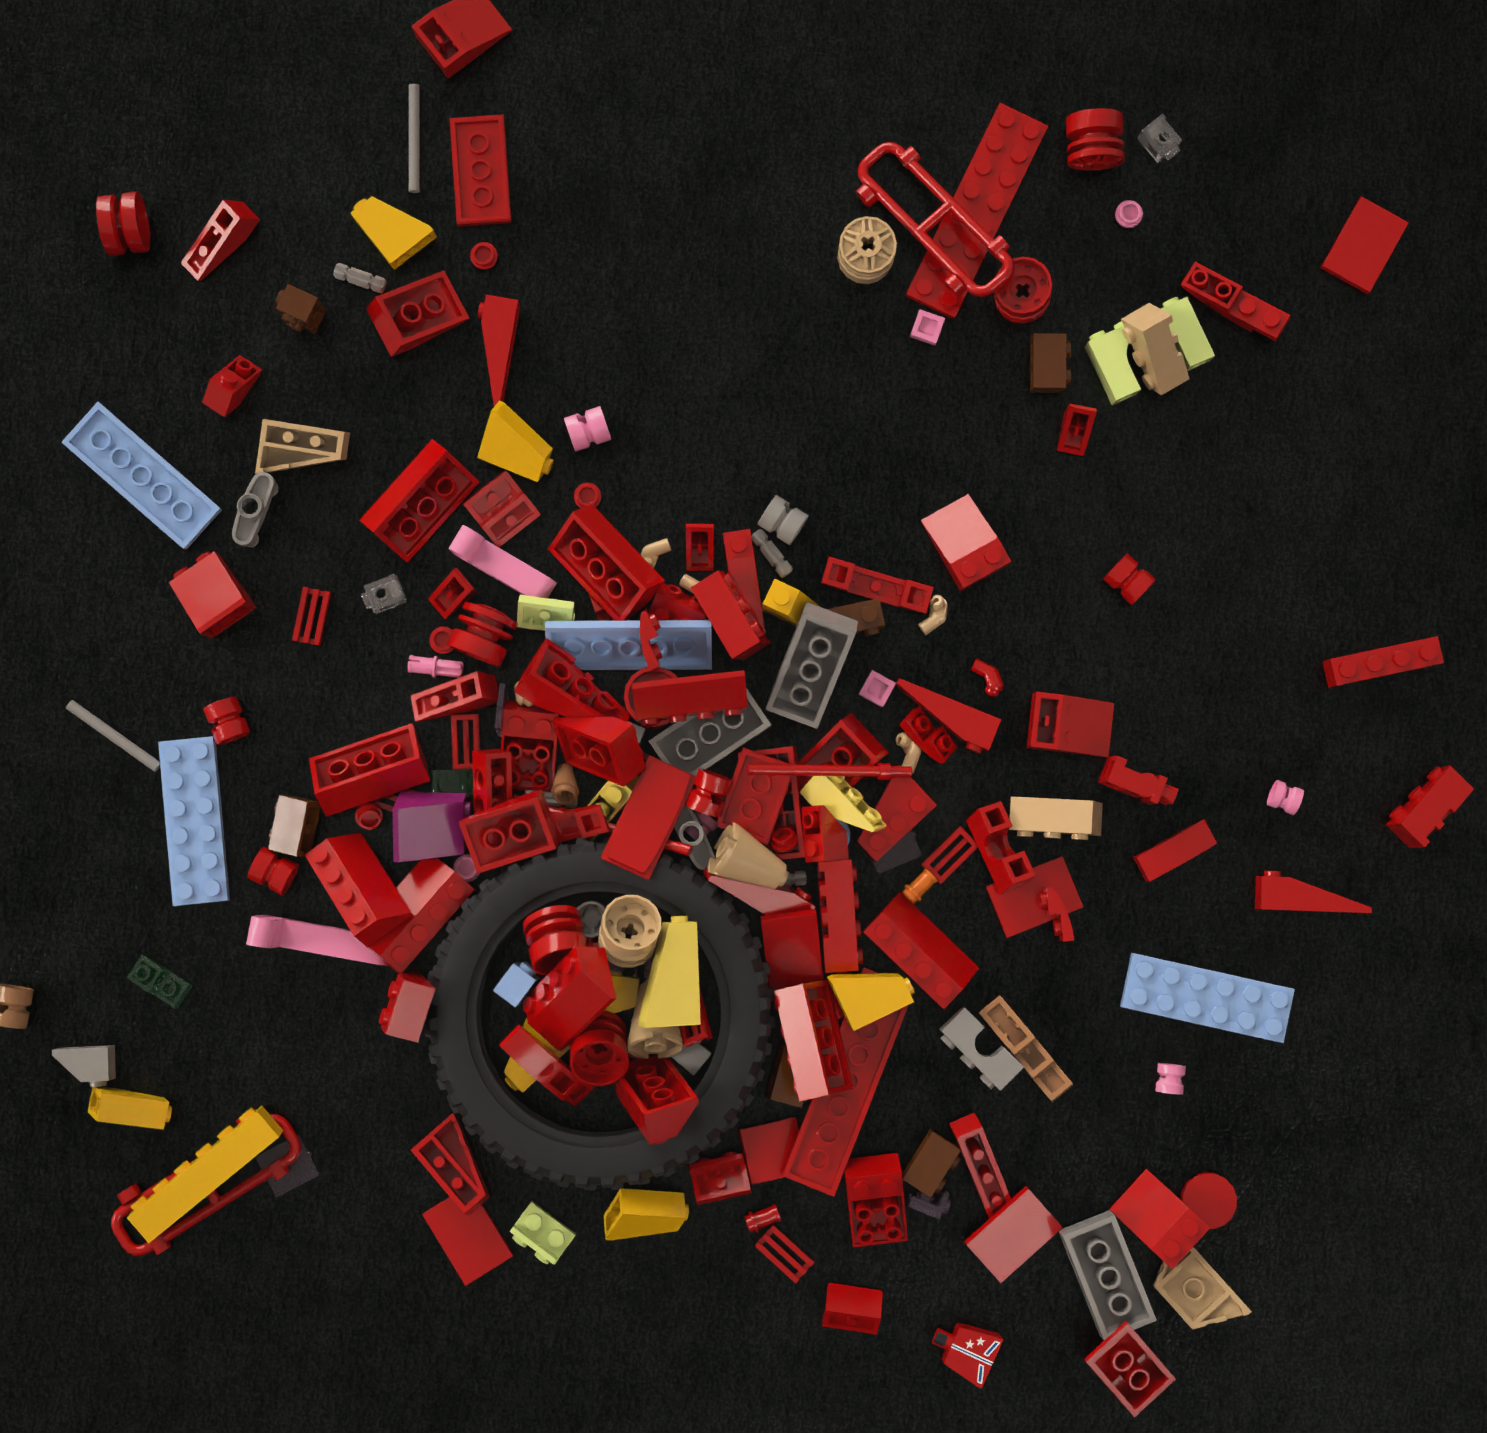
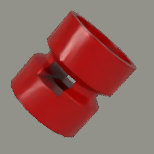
M1127 553L1103 580L1113 589L1122 588V597L1132 605L1156 579L1148 571H1138L1139 563Z
M237 696L219 700L203 708L208 723L214 724V728L211 731L217 745L235 741L251 733L246 718L240 717V713L243 710Z
M699 768L694 780L696 789L690 791L685 805L700 813L719 817L724 805L722 796L728 794L732 780L716 772Z
M262 847L251 864L247 878L260 885L267 882L269 889L284 895L296 876L299 864L285 857L279 860L277 852L269 850L267 847Z

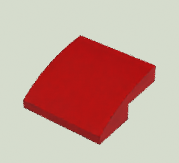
M506 470L463 502V505L497 547L502 546L541 515Z
M796 1117L761 1123L738 1130L750 1184L784 1178L782 1173L799 1132Z

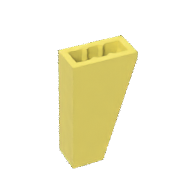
M672 916L671 922H662L638 1019V1026L701 1025L697 922L688 921V916Z

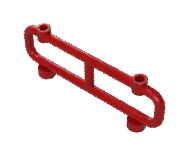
M886 142L873 149L859 164L858 177L863 185L856 190V194L869 208L879 200L947 269L951 275L943 282L955 297L958 298L966 290L974 296H989L1008 281L1014 269L1013 259L1006 252L1010 248L1008 243L1000 235L994 239L918 163L921 157L913 147L910 146L905 150L897 143ZM886 153H893L902 165L909 169L943 203L920 225L869 175V168ZM950 212L1003 264L1002 271L986 285H977L927 234Z
M270 1114L282 1128V1133L290 1145L289 1152L221 1196H219L215 1189L206 1196L210 1203L166 1229L150 1243L134 1244L124 1229L122 1220L133 1211L130 1206L144 1195L147 1199L155 1193L152 1190L155 1185L141 1192L137 1183L119 1193L117 1197L122 1205L114 1211L111 1218V1227L123 1249L134 1256H144L152 1251L159 1255L171 1247L169 1242L171 1239L272 1176L277 1181L290 1172L288 1166L298 1159L301 1152L300 1140L291 1124L278 1114ZM238 1119L236 1123L239 1124L241 1121ZM172 1173L166 1179L170 1181L176 1174Z

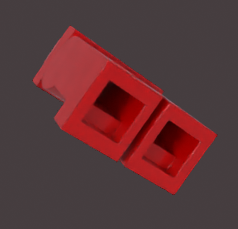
M1119 756L1107 758L1098 780L1099 784L1132 797H1142L1140 802L1147 805L1158 803L1173 805L1179 789L1167 785L1168 778L1161 775L1155 776L1152 773H1138L1126 768L1127 759Z

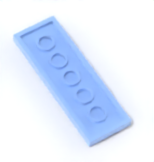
M99 402L91 408L62 441L68 449L184 550L190 547L222 511L218 505Z
M658 620L661 626L657 630L659 635L649 641L651 645L654 643L658 645L663 658L659 659L661 664L659 667L668 670L712 669V626L709 620ZM545 621V637L569 652L576 659L574 664L580 670H640L648 667L641 645L640 621Z
M213 736L158 742L173 906L230 900L215 739Z
M1131 953L1120 1007L1284 1043L1295 989Z

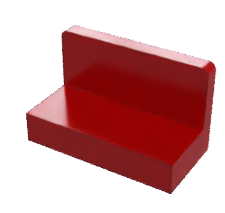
M828 1283L822 1326L877 1335L881 1321L883 1292L876 1289Z

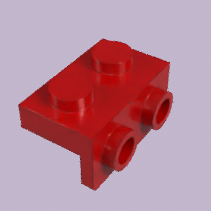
M665 583L662 584L656 593L648 612L649 615L655 613L658 620H706L707 617L695 596L682 592L675 585H667Z
M728 1152L723 1154L721 1158L712 1160L701 1158L696 1160L694 1164L688 1165L697 1205L751 1193L743 1153Z

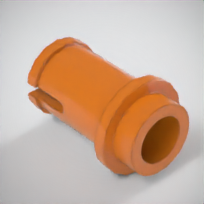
M924 869L910 885L906 884L904 886L905 890L902 893L913 904L916 901L920 902L922 900L920 897L937 882V879L930 871Z

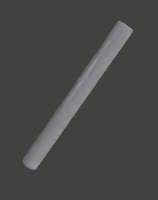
M409 84L410 193L420 192V85Z
M74 700L68 703L66 706L68 711L154 772L159 769L160 762Z

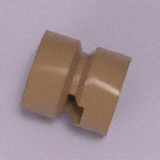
M0 984L1 1027L27 1028L30 1013L26 1010V1007L32 1004L34 989Z

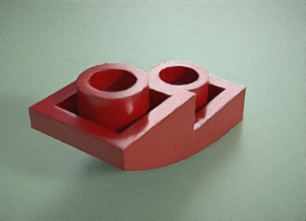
M644 610L641 612L640 639L646 663L651 671L661 665L659 659L663 658L656 643L651 645L649 641L659 635L657 630L661 626L655 613L649 615L648 610Z
M921 707L912 709L899 724L921 750L940 764L945 763L957 748L943 725L935 728Z
M1043 887V893H1039L1041 910L1045 909L1046 915L1057 914V919L1053 920L1055 936H1059V940L1063 942L1074 941L1072 925L1063 902L1052 887Z

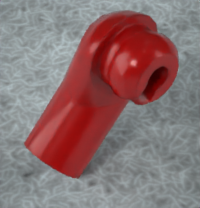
M976 659L971 671L985 677L987 683L985 692L989 696H997L999 691L1003 690V681L998 669Z

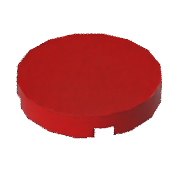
M1203 1172L1197 1174V1176H1194L1185 1183L1181 1192V1201L1201 1218L1210 1229L1225 1225L1233 1217L1237 1208V1196L1233 1186L1227 1179L1216 1173Z

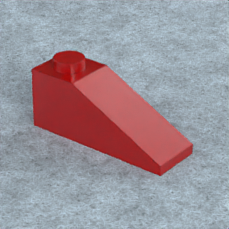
M222 200L181 264L197 281H202L247 240L260 219L244 202Z
M479 671L411 695L415 722L478 710L501 702L496 675Z

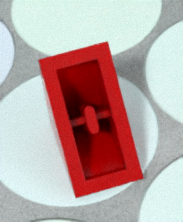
M1075 404L1068 405L1064 411L1057 451L1084 456L1096 416V408Z
M686 524V571H713L714 524Z
M455 568L428 600L446 620L460 609L464 602H468L478 592L464 575Z

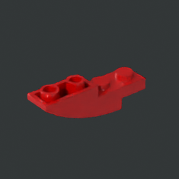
M1194 262L1181 283V287L1217 313L1250 332L1255 330L1274 341H1277L1290 320L1289 314L1243 291V286L1197 262Z
M520 1025L499 1044L512 1059L562 1101L566 1100L574 1107L594 1088L593 1085L579 1081L573 1075L567 1063L557 1057L552 1049Z

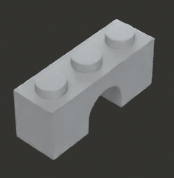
M962 1006L939 1029L944 1034L940 1039L951 1050L957 1047L963 1053L960 1059L971 1070L976 1066L983 1073L979 1078L990 1089L996 1086L1001 1091L1024 1067L1002 1045L990 1055L979 1054L975 1048V1039L985 1027Z

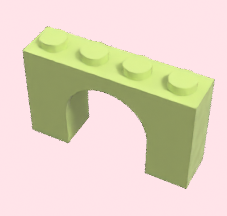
M1174 297L1164 302V307L1161 310L1172 315L1173 322L1169 324L1171 334L1176 333L1179 341L1175 343L1178 353L1181 352L1183 354L1187 371L1209 362L1215 355L1188 298L1185 297L1179 300L1178 297ZM1122 321L1113 326L1115 329L1105 334L1104 330L1091 335L1089 337L1090 341L1085 346V350L1111 405L1128 399L1141 390L1128 363L1127 347L1129 343L1122 332V329H1124Z

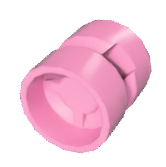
M600 406L587 410L584 416L575 414L564 418L575 452L590 447L591 442L600 444L611 440Z

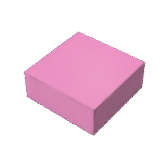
M919 309L910 337L936 345L945 318Z
M872 670L858 695L883 707L896 683Z

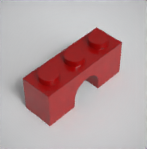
M1001 801L977 809L966 820L1000 895L1023 887L1036 876L1025 851L1016 854L1009 845L1007 834L1013 825Z

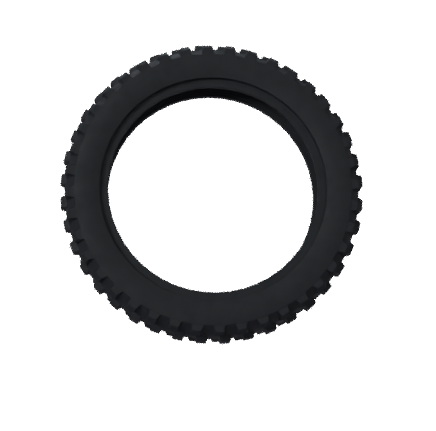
M604 837L603 842H590L589 838H578L576 844L563 845L559 842L556 849L526 858L520 863L507 864L501 868L502 874L492 880L487 878L479 885L481 892L478 895H473L471 899L467 898L461 905L463 909L462 914L455 920H450L445 929L449 935L447 939H444L438 945L434 954L438 957V961L433 966V970L429 971L427 978L435 988L428 1010L429 1018L426 1020L427 1025L424 1026L425 1037L431 1038V1044L429 1045L430 1053H428L431 1064H437L438 1071L436 1074L438 1079L436 1081L440 1090H447L449 1106L454 1114L461 1113L463 1116L462 1121L466 1125L465 1129L471 1136L477 1133L480 1136V1142L489 1152L493 1154L498 1151L501 1154V1158L507 1161L506 1164L516 1169L520 1165L524 1168L525 1173L530 1174L531 1177L541 1180L546 1176L549 1177L550 1181L557 1183V1186L567 1188L569 1183H574L576 1187L584 1188V1190H595L597 1185H602L603 1188L611 1187L612 1190L623 1189L624 1183L643 1185L650 1183V1177L652 1176L656 1178L662 1175L668 1177L676 1173V1166L682 1167L687 1163L692 1164L700 1158V1151H705L709 1147L714 1148L720 1143L721 1138L719 1135L737 1124L739 1121L738 1112H741L744 1106H749L754 1098L751 1091L756 1087L758 1081H762L765 1074L762 1063H764L765 1056L771 1054L772 1043L768 1041V1037L770 1036L771 1028H775V1016L770 1015V1002L775 1000L774 989L768 988L767 974L771 973L768 962H762L758 950L762 947L759 937H752L747 925L750 921L745 913L738 914L735 910V907L731 904L734 900L727 891L721 893L717 886L710 882L705 875L701 876L691 868L693 863L684 858L679 862L674 857L669 856L668 850L665 849L649 880L602 860L600 857L610 837ZM584 892H614L626 895H639L672 916H688V921L697 922L698 943L711 964L719 989L721 1004L719 1037L707 1069L692 1089L698 1097V1105L679 1134L669 1138L664 1143L650 1145L638 1126L619 1131L590 1132L572 1129L552 1122L522 1103L509 1090L492 1063L483 1035L481 1018L482 996L489 968L496 953L509 934L526 917L550 902L565 896Z

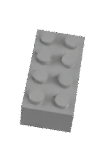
M806 602L769 695L766 710L817 729L855 637L858 621Z
M746 688L748 707L746 710H742V715L726 716L725 712L714 713L715 718L698 720V715L686 716L687 721L673 724L649 740V743L663 762L696 776L699 768L708 770L769 729L771 724Z
M1110 1210L1059 1231L1099 1335L1103 1340L1107 1339L1125 1321L1133 1330L1157 1321L1116 1217Z

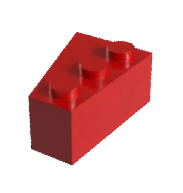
M718 570L692 586L691 590L732 659L745 660L771 644L760 623L750 612L751 608L748 602L735 589L737 584L730 573L725 574V572Z
M891 777L874 807L880 813L881 820L887 826L875 832L862 829L856 843L873 862H877L937 805L911 777Z
M1438 766L1432 770L1427 776L1429 781L1423 787H1416L1408 795L1410 800L1403 807L1399 805L1390 813L1389 817L1391 820L1386 826L1409 848H1425L1430 842L1427 836L1434 829L1440 830L1444 825L1442 821L1451 812L1454 813L1474 790L1451 766H1444L1442 768Z
M453 1112L414 1146L411 1151L460 1210L469 1216L488 1200L490 1196L460 1119Z

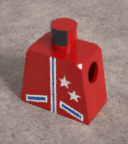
M957 1323L952 1334L937 1328L932 1339V1344L945 1349L941 1358L943 1363L981 1389L1003 1342L1002 1336L997 1332L963 1323Z

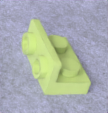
M526 595L519 596L517 627L545 631V621L575 620L574 602Z
M531 1201L510 1230L513 1234L512 1239L524 1248L528 1245L536 1251L534 1255L545 1264L551 1262L554 1265L576 1236L575 1232L533 1201Z

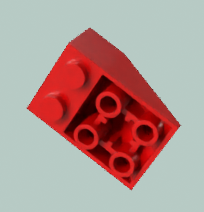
M452 0L432 10L412 25L415 37L448 79L512 31V28L490 0Z
M1033 693L1026 748L1108 758L1114 703L1053 693Z
M507 700L503 711L501 750L511 752L512 789L535 791L542 789V791L551 792L555 779L559 740L552 720L556 717H561V715L537 707L534 704L531 707L521 706L515 700Z
M898 1153L850 1158L844 1170L853 1247L908 1241L902 1171Z

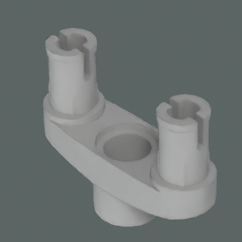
M266 472L257 473L252 478L245 494L237 502L238 511L232 529V537L241 546L255 547L258 544V532L265 519L271 499L278 492V484ZM256 501L258 503L257 511L253 514H247L246 506L250 502Z
M684 805L674 828L681 843L692 845V852L689 857L698 869L704 870L705 867L708 868L710 856L713 858L715 856L691 808ZM689 826H694L699 830V838L694 842H688L683 836V831Z

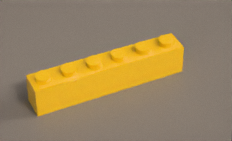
M262 1105L255 1111L252 1107L238 1118L241 1123L234 1128L231 1125L226 1127L217 1135L220 1139L212 1146L209 1143L204 1145L195 1153L198 1158L192 1163H189L187 1160L174 1170L176 1176L170 1181L164 1178L152 1188L155 1192L147 1199L143 1195L130 1206L133 1211L127 1219L148 1243L280 1137L283 1132L282 1128Z

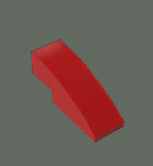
M1205 819L1155 844V846L1133 858L1145 881L1150 882L1216 845L1217 842Z

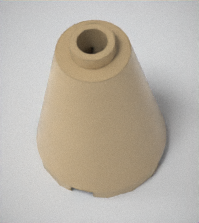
M733 823V826L729 824L722 832L714 846V849L717 850L716 858L710 856L708 862V872L715 876L771 889L777 888L778 885L783 886L789 874L786 871L787 865L736 823Z
M646 979L639 986L627 1041L628 1052L633 1056L648 1059V1054H657L658 1059L674 1056L682 1051L683 1046L679 1026L653 1028L638 1026V1019L648 979Z

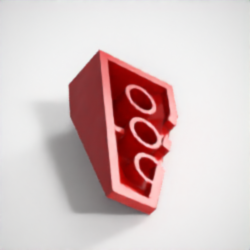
M547 638L522 674L514 691L537 707L565 717H615L623 721H628L630 714L608 692L601 691L592 682L594 678L589 672L584 674L574 664L576 659L569 652Z

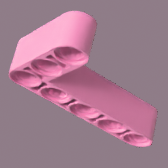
M269 915L251 916L247 945L262 948L283 947L388 966L355 938L351 930Z

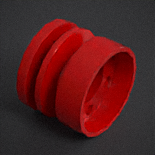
M1099 108L1082 110L1067 116L1066 138L1074 141L1067 146V153L1070 154L1067 159L1068 166L1076 170L1089 171L1110 169L1124 163L1125 153L1122 151L1124 149V142L1118 139L1124 132L1123 114L1118 110Z
M1014 258V269L1011 277L994 292L996 308L1003 317L1011 322L1020 324L1034 322L1043 316L1049 307L1052 292L1051 276L1044 264L1034 258ZM1003 265L996 274V276L1002 271ZM1018 290L1021 292L1027 290V298L1023 295L1019 298Z
M464 602L462 609L473 614L472 618L459 615L458 619L468 625L467 630L453 629L447 646L483 662L501 667L507 650L497 642L499 639L512 640L513 636L502 631L503 627L516 630L518 623L511 620L505 613L487 605Z
M568 905L546 907L532 913L523 922L526 942L530 946L529 955L532 968L537 974L547 975L575 946L588 947L586 936L582 934L584 928L581 922L580 911L576 907Z
M603 1011L570 1043V1068L573 1075L579 1081L593 1086H605L620 1080L628 1071V1030L625 1022L618 1015L609 1011Z

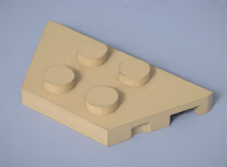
M1194 1247L1173 1269L1162 1260L1153 1286L1192 1329L1204 1327L1211 1323L1223 1322L1241 1315H1249L1252 1312Z

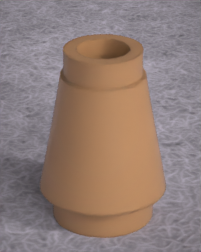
M561 764L557 767L551 790L555 801L564 805L573 803L579 794L573 767L569 764Z

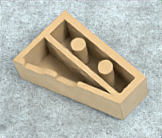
M1148 303L1121 319L1124 325V329H1122L1123 335L1127 342L1133 346L1135 351L1132 353L1133 359L1144 372L1142 380L1149 390H1154L1158 394L1163 395L1189 380L1183 354L1181 352L1178 353L1175 343L1179 341L1176 333L1171 334L1169 324L1173 322L1171 314Z
M263 419L255 474L346 460L350 433Z
M1011 797L1010 821L1013 826L1009 830L1017 831V836L1033 837L1034 832H1044L1045 838H1061L1062 833L1072 834L1071 839L1088 840V835L1101 836L1103 803L1089 800Z

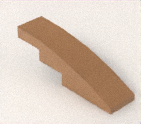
M1000 995L979 1012L981 1017L1051 1102H1054L1073 1086V1083L1059 1068L1053 1058Z

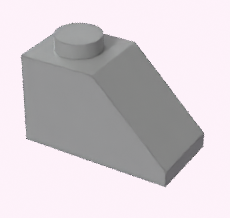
M115 1045L63 1047L52 1050V1056L80 1082H90V1087L107 1086V1081L116 1079Z

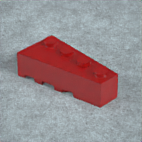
M852 860L816 862L824 972L859 971L858 964H863L862 947L857 948V937L861 936L860 920H855V909H859L858 892L854 893L853 882L857 881L856 865H852Z

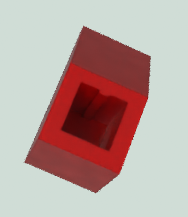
M239 355L210 378L202 403L223 417H226L240 405L260 376L262 369Z
M824 805L801 807L805 863L849 859L847 831Z

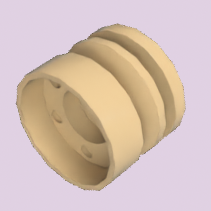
M865 216L853 220L845 227L840 237L837 259L840 269L847 278L856 283L870 284L878 282L888 274L893 265L897 245L895 234L890 226L879 218ZM869 243L873 245L872 250L868 248L866 251H864L862 249L863 244L866 246L869 245Z
M624 895L615 898L607 905L601 920L598 945L600 948L606 949L607 958L611 963L620 967L633 968L644 964L652 957L661 931V916L657 907L648 899L639 895ZM626 934L631 935V939L625 938Z

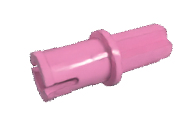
M410 655L409 660L411 661H408V673L430 674L433 678H436L437 675L460 678L464 671L462 662L442 660L438 656L426 658Z

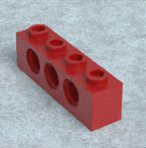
M501 749L472 751L474 814L512 799L511 752Z

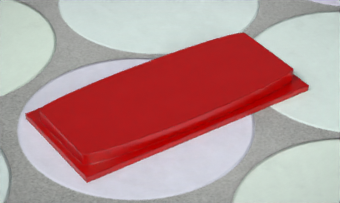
M649 756L645 764L646 768L641 772L600 859L646 880L650 879L688 799L689 793L694 786L696 777L652 756Z

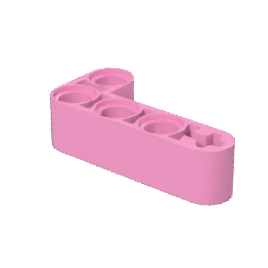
M462 525L448 548L459 558L522 595L548 598L557 584L548 576L485 540L483 536Z

